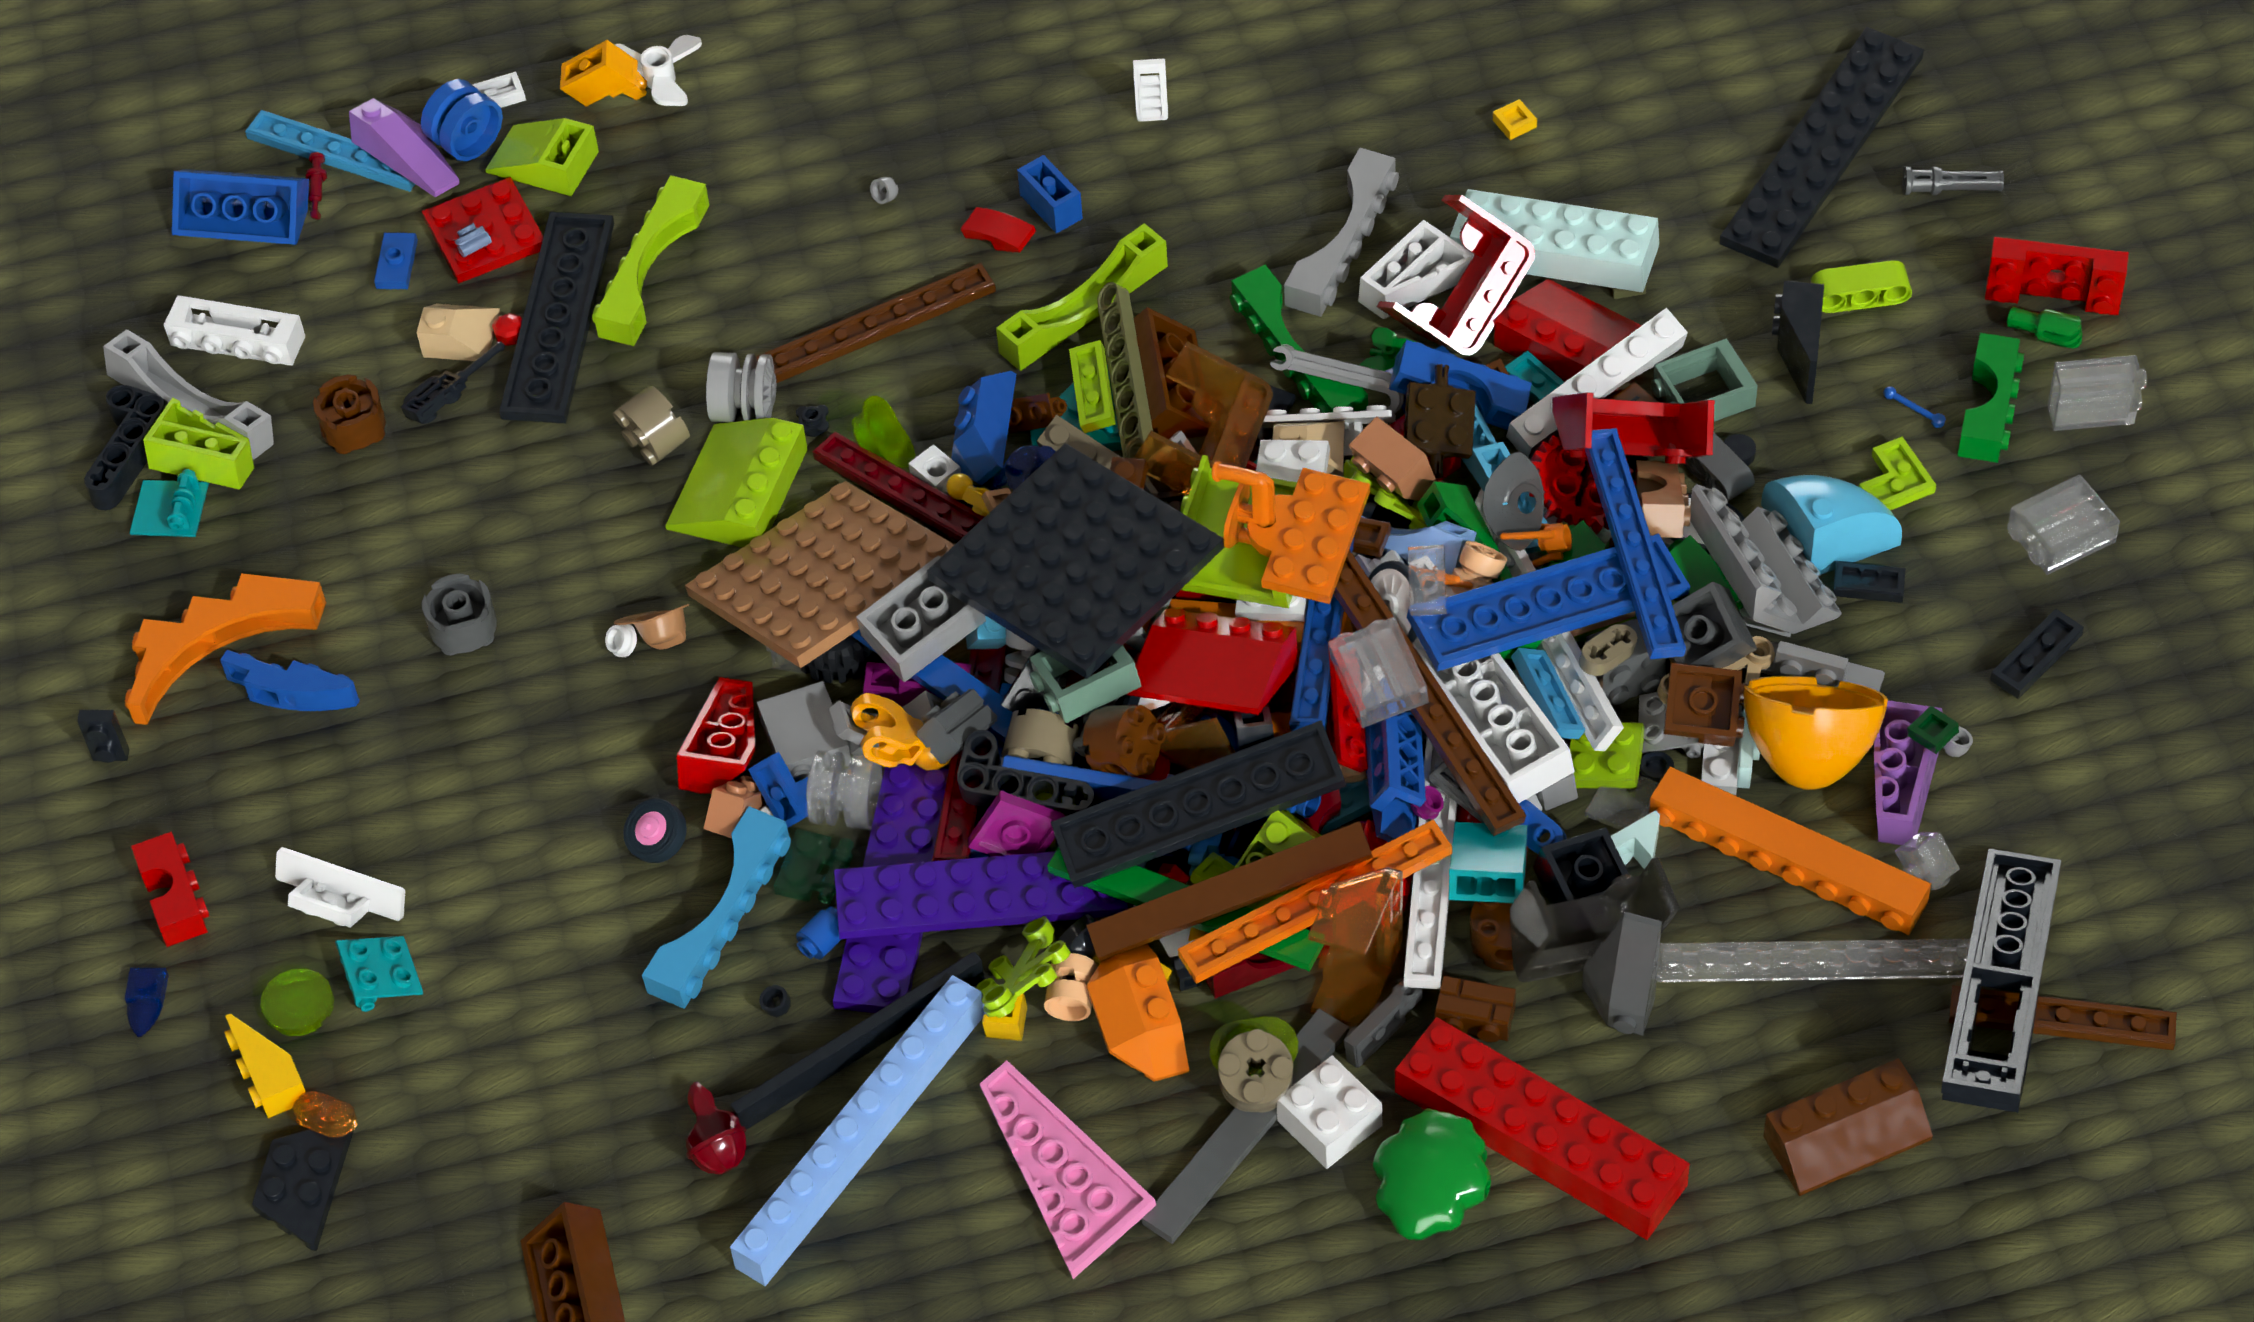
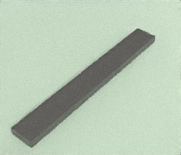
M1320 1008L1287 1046L1293 1061V1080L1291 1086L1332 1055L1349 1032V1026ZM1277 1107L1262 1113L1245 1112L1235 1108L1156 1201V1206L1142 1218V1225L1173 1244L1277 1120Z

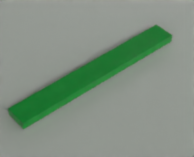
M1058 847L1047 865L1048 873L1071 881L1060 848ZM1136 865L1082 886L1138 906L1190 885ZM1245 906L1192 927L1210 933L1254 911V909ZM1303 929L1259 953L1310 972L1325 945V936Z

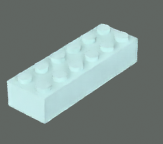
M1471 189L1467 190L1466 198L1532 243L1535 249V258L1526 273L1527 275L1643 293L1659 247L1658 218ZM1459 213L1450 238L1463 246L1460 240V231L1468 218Z

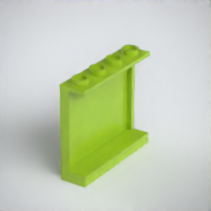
M1202 455L1199 467H1195L1192 471L1190 480L1191 490L1189 496L1183 497L1181 513L1224 538L1226 517L1239 483L1228 480L1215 482L1212 478V468H1210L1208 456ZM1271 478L1274 481L1275 495H1293L1297 482ZM1250 486V497H1249V502H1248V504H1250V505H1252V488H1251V486ZM1238 542L1231 548L1225 547L1181 589L1183 591L1288 609L1293 596L1262 588L1261 579L1269 558L1260 554L1252 545Z

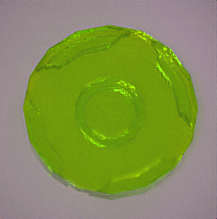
M307 968L291 969L278 974L267 984L261 996L260 1007L266 1023L271 1028L279 1030L281 1034L286 1036H303L316 1031L323 1025L322 1021L326 1019L327 1015L330 1017L334 1007V996L328 980L319 972Z

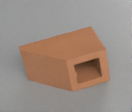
M741 776L740 779L728 781L727 784L712 790L703 829L732 838L731 833L748 806L757 810L765 806L766 802L752 777Z

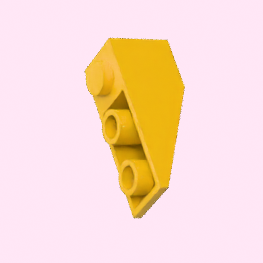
M232 1014L225 1015L230 1029L224 1031V1034L232 1052L240 1050L242 1057L236 1059L243 1079L251 1077L254 1085L248 1087V1091L255 1108L263 1105L269 1119L309 1102L291 1055Z

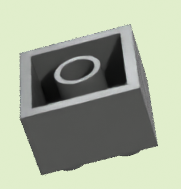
M1637 618L1621 623L1631 627L1637 634L1638 639L1632 656L1606 674L1595 676L1611 705L1622 704L1629 698L1643 693L1655 692L1661 679L1666 675L1667 658H1649ZM1604 630L1586 636L1585 643L1594 638L1595 636H1597L1598 634H1600L1601 632H1603Z

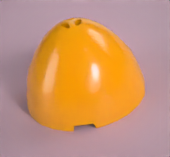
M1761 677L1750 680L1749 685L1744 686V708L1748 728L1760 754L1771 769L1786 783L1804 790L1820 789L1833 784L1843 778L1862 760L1873 746L1882 725L1888 698L1875 689L1846 681H1840L1838 687L1817 684L1816 677Z

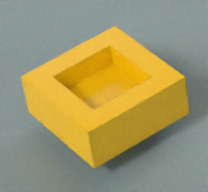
M1520 99L1493 111V122L1509 140L1537 128V118Z

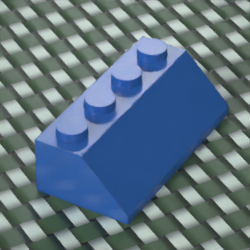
M192 169L174 171L172 235L296 245L308 212L309 178Z

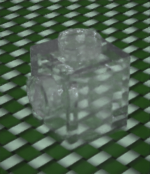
M1920 832L1895 850L1903 866L1902 871L1931 883L1930 890L1944 887L1950 882L1949 877L1960 870L1940 832Z

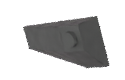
M1625 912L1610 930L1609 936L1604 943L1601 942L1598 945L1595 954L1586 960L1583 967L1582 987L1608 1027L1615 1028L1624 1034L1634 1033L1643 1036L1655 1001L1662 921Z

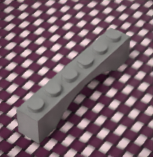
M1363 148L1358 149L1347 169L1348 194L1352 201V210L1348 220L1339 234L1329 244L1311 256L1296 262L1284 284L1285 306L1319 317L1322 316L1327 305L1332 306L1339 283L1346 281L1352 259L1356 260L1359 257L1364 237H1369L1373 230L1374 218L1377 213L1381 214L1387 201V194L1389 191H1394L1397 186L1399 173L1396 172L1394 157Z
M126 329L103 346L107 375L119 383L161 396L165 407L174 397L187 410L193 412L196 409L203 413L204 419L213 424L219 422L247 437L250 442L253 460L274 445L270 414L248 401L239 403L225 402L199 391L178 375L163 360L151 343Z

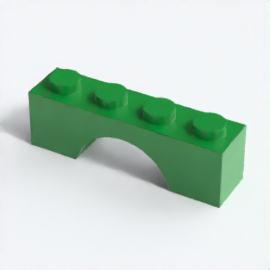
M1980 333L1972 379L1986 387L1993 398L1982 406L1965 410L1958 450L1959 457L1998 463L2000 450H2008L2011 430H2005L2004 428L2005 424H2012L2015 404H2009L2010 398L2017 399L2020 379L2014 378V372L2021 373L2025 354L2018 352L2020 339Z

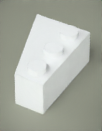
M1423 220L1360 277L1358 302L1382 319H1385L1389 315L1376 307L1379 301L1397 302L1407 309L1457 285L1473 259L1474 254Z

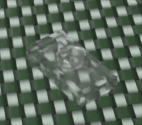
M1444 545L1408 547L1411 616L1447 614Z

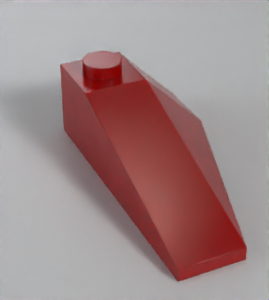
M719 677L677 753L679 789L693 791L698 794H712L714 788L727 784L728 781L733 780L745 771L755 752L753 682Z

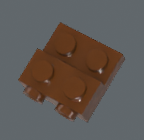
M1671 663L1663 734L1698 738V743L1734 747L1736 737L1742 738L1745 717L1738 716L1739 704L1744 705V686H1748V684L1741 683L1742 671Z

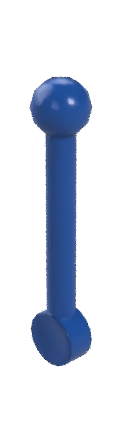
M1889 386L1884 389L1883 394L1886 399H1895L1930 419L1931 424L1936 428L1944 426L1946 418L1943 414H1933L1898 394L1894 387Z

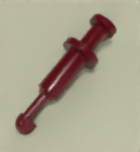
M314 152L309 155L312 168L306 171L305 176L310 181L309 200L312 202L310 216L315 220H319L321 214L318 211V202L322 200V183L327 179V172L321 169L322 163L325 162V156L322 153Z

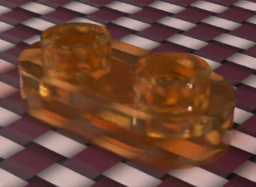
M316 1091L303 1093L293 1104V1112L299 1125L328 1137L344 1136L353 1131L358 1124L354 1107L351 1104Z

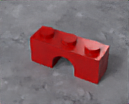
M171 831L132 845L131 848L147 891L151 892L164 887L171 888L165 895L150 900L166 946L169 947L208 933L204 919L210 917L203 897L197 899L195 897L194 891L200 890L194 870L186 871L184 864L191 861L184 842L177 844Z

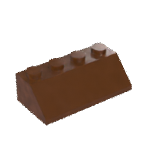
M1146 307L1134 317L1154 437L1166 442L1178 431H1182L1187 439L1212 435L1215 432L1212 414L1209 411L1210 402L1195 330Z
M1898 1058L1767 1113L1763 1137L1798 1195L1801 1196L1932 1140L1933 1135L1918 1087Z
M563 1202L520 1240L537 1322H625L601 1210Z

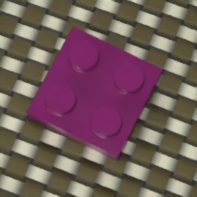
M1000 791L968 837V848L991 856L1045 852L1055 839L1051 822L1065 817V814Z

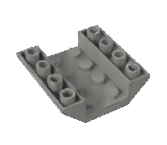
M1698 484L1692 488L1690 522L1753 621L1795 634L1834 620L1842 614L1835 603L1837 600L1835 594L1823 585L1819 579L1820 571L1812 562L1807 560L1802 552L1804 550L1803 545L1796 537L1790 534L1786 528L1788 522L1782 514L1776 510L1771 512L1757 507L1741 522L1738 517L1729 511L1726 506L1728 501L1718 489H1709Z

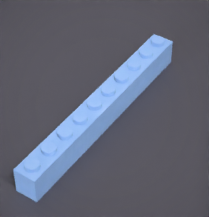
M954 975L949 978L732 1243L730 1249L737 1270L763 1286L769 1283L981 1021L985 1012L983 1011L984 1004L982 1003L983 995L980 990Z

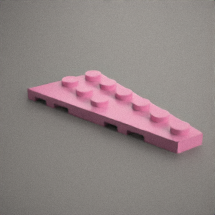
M1006 1060L980 1083V1087L1062 1258L1074 1279L1156 1206V1202L1141 1185Z

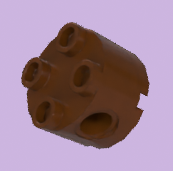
M356 375L338 376L327 381L319 388L320 394L317 396V399L314 397L313 400L314 412L319 421L321 435L328 445L334 447L335 451L339 454H348L353 450L363 449L372 443L381 441L385 436L386 420L378 389L371 380L364 378L365 381L359 380Z
M1142 705L1102 706V709H1095L1091 712L1085 723L1083 746H1089L1090 755L1085 756L1092 770L1125 776L1151 775L1155 770V763L1159 757L1161 744L1165 741L1166 730L1162 723H1157L1150 709Z
M1523 889L1522 904L1476 901L1473 904L1470 915L1471 948L1475 956L1477 957L1478 954L1488 967L1502 971L1519 970L1527 966V961L1533 957L1535 959L1539 955L1543 942L1544 918L1542 908L1537 902L1535 893L1531 890Z

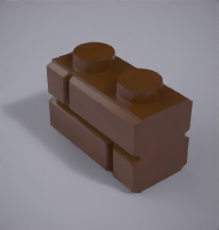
M1444 976L1436 1005L1435 1018H1440L1466 1034L1477 1035L1479 1039L1485 1042L1508 1041L1516 1006V989Z

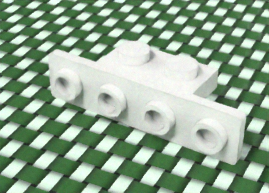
M1384 405L1367 406V411H1353L1352 407H1335L1331 413H1320V409L1317 408L1300 409V414H1287L1286 410H1268L1267 415L1258 416V424L1262 428H1273L1276 423L1345 421L1344 458H1352L1353 454L1349 444L1363 431V424H1369L1376 416L1385 423L1395 422V414L1392 410H1387V406Z
M284 847L277 851L276 879L296 886L288 894L289 907L350 928L368 911L396 921L403 918L404 888Z

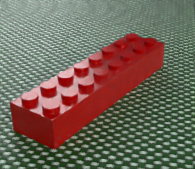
M1438 1017L1433 1020L1395 1069V1093L1424 1110L1430 1108L1439 1112H1450L1457 1117L1471 1120L1476 1133L1482 1137L1487 1147L1646 1240L1650 1238L1688 1186L1689 1162Z

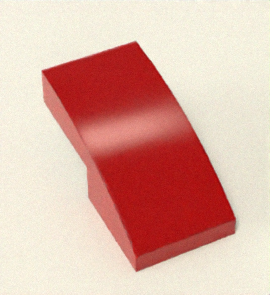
M980 207L975 208L960 228L965 238L991 241L995 250L1018 253L1023 250L1036 232L1033 225L1017 217Z

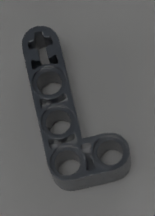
M117 385L107 392L106 402L114 423L119 427L84 478L91 502L98 510L106 511L115 508L146 465L147 457L143 439L165 409L161 396L129 385Z
M977 730L967 737L957 773L960 794L966 803L989 808L1004 787L1015 786L1017 790L1011 793L1012 795L1064 813L1065 816L1096 805L1094 792L1088 783L998 766L1000 761L998 745L995 736L991 732ZM986 747L990 749V752L986 755L975 754V751L979 748ZM972 780H981L983 782L976 788L966 786ZM1042 792L1052 794L1047 800L1036 799V796Z

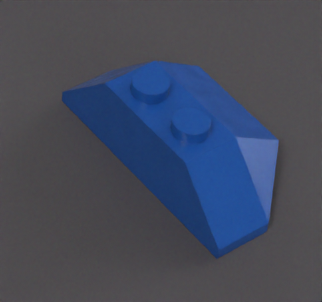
M1013 371L981 377L971 387L966 386L958 398L960 405L954 422L956 430L951 459L960 466L961 473L968 475L972 481L980 485L986 483L1003 468L1017 375Z

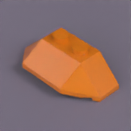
M1148 944L1101 961L1087 983L1086 988L1108 1052L1130 1067L1144 1073L1153 1082L1188 1073L1189 1065L1181 1020L1161 963L1155 952Z

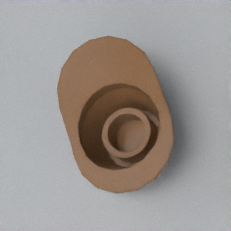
M689 604L671 610L652 611L626 616L615 620L614 624H634L647 645L659 650L667 649L686 640V622L683 608L689 606Z

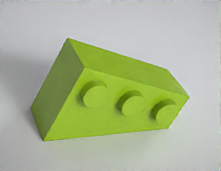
M174 397L169 401L143 439L148 467L152 470L179 475L183 470L190 469L196 473L199 481L240 490L254 469L250 442L247 437L219 422L216 424L204 419L203 413L196 409L193 412L187 410Z

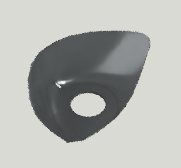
M1522 452L1512 453L1504 459L1494 470L1485 486L1483 494L1485 520L1499 539L1501 533L1539 531L1541 528L1544 510L1543 485L1536 466ZM1524 492L1532 493L1536 500L1534 510L1528 514L1522 513L1518 508V499ZM1534 539L1500 540L1511 549L1521 551Z

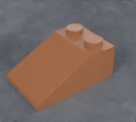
M1377 416L1349 444L1354 456L1352 459L1353 464L1364 474L1370 471L1375 475L1378 484L1389 493L1395 491L1405 499L1420 501L1431 484L1436 481L1426 454Z

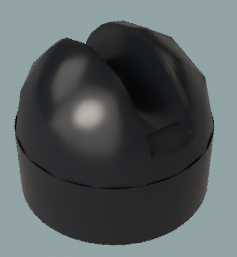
M779 985L769 986L760 995V1006L768 1015L777 1018L788 1013L791 1007V999L783 987ZM778 996L781 1004L776 1007L773 998Z

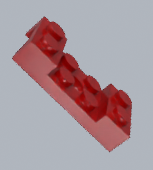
M1994 237L1985 300L2018 304L2019 295L2026 294L2085 301V312L2119 315L2129 252ZM2051 270H2061L2063 272L2056 273Z

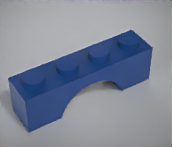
M1409 340L1405 341L1396 356L1389 385L1390 390L1406 395L1407 385L1410 382L1433 384L1435 382V365L1443 364V366H1449L1448 385L1459 389L1476 391L1475 403L1486 423L1508 430L1510 422L1527 410L1532 383L1522 380L1515 375H1508L1490 369L1486 365L1476 364L1461 359L1454 354L1444 353L1427 347L1422 343Z

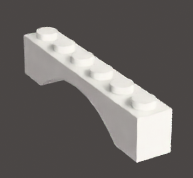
M1665 308L1510 422L1506 437L1519 452L1524 453L1530 460L1543 441H1549L1551 436L1555 435L1557 437L1559 435L1552 413L1553 397L1590 392L1594 393L1593 398L1604 399L1629 380L1653 368L1655 364L1663 362L1681 349L1688 332L1672 313Z

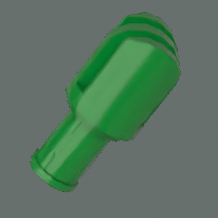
M2014 306L2010 309L2007 327L2035 333L2039 341L2067 348H2078L2082 344V326L2079 316L2051 309H2045L2040 313Z

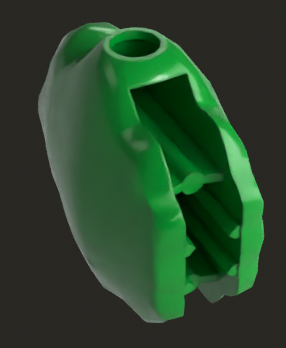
M1427 1108L1422 1113L1403 1120L1399 1133L1384 1140L1377 1149L1374 1156L1373 1169L1382 1183L1377 1190L1375 1201L1378 1208L1390 1218L1397 1233L1406 1239L1423 1240L1440 1232L1453 1231L1460 1227L1467 1209L1486 1200L1491 1186V1174L1485 1164L1487 1151L1485 1150L1484 1140L1476 1133L1471 1120L1457 1117L1450 1112H1439L1435 1109Z

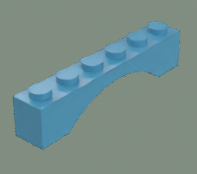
M748 806L731 833L734 846V866L729 885L722 899L710 915L697 927L677 940L659 947L642 974L648 994L685 1009L691 998L694 999L698 996L705 975L709 969L713 970L718 964L722 948L727 941H731L736 935L738 923L744 913L750 912L753 908L756 894L762 884L766 885L771 879L773 866L778 858L785 856L791 838L789 837L786 821Z

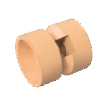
M1466 541L1459 559L1462 567L1454 568L1451 575L1459 576L1461 581L1471 582L1473 588L1466 589L1450 586L1455 594L1493 584L1492 579L1498 578L1502 573L1507 558L1489 546L1474 541Z
M1070 953L1069 957L1059 964L1051 963V966L1057 973V978L1047 987L1044 1008L1048 1014L1057 1019L1081 1021L1088 1018L1091 1014L1092 1003L1086 986L1098 965L1087 956Z

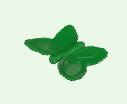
M1378 327L1372 334L1373 345L1376 348H1371L1369 353L1373 357L1366 358L1359 365L1381 371L1394 367L1396 356L1405 341H1416L1408 338H1397L1392 330Z

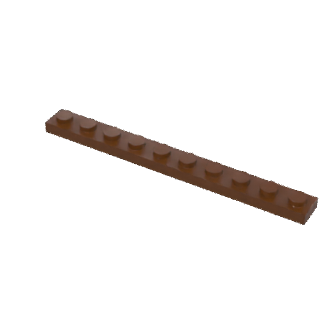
M1349 550L1333 593L1491 834L1495 836L1524 823L1526 818L1525 812Z

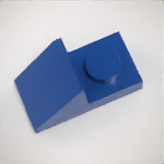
M779 752L748 769L773 816L786 821L787 828L809 816L813 783L812 775L795 782Z

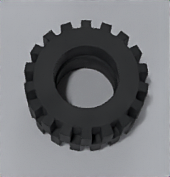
M850 635L802 667L801 670L805 674L810 673L811 678L817 681L820 678H824V683H832L833 680H839V683L847 682L846 678L852 676L853 679L860 677L861 670L866 672L867 662H875L878 654Z

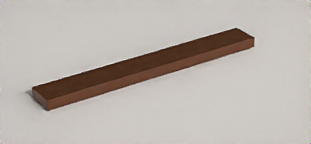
M978 263L763 354H771L776 383H779L996 292L995 283L982 263Z
M1359 821L1086 926L1099 961H1103L1373 858V855Z

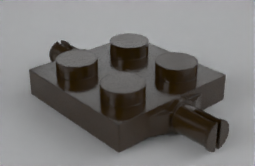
M1443 364L1435 365V382L1433 384L1410 382L1406 390L1404 438L1424 452L1427 457H1430V466L1435 478L1443 477L1444 459L1450 457L1469 459L1473 451L1476 391L1459 389L1448 385L1449 366H1443Z

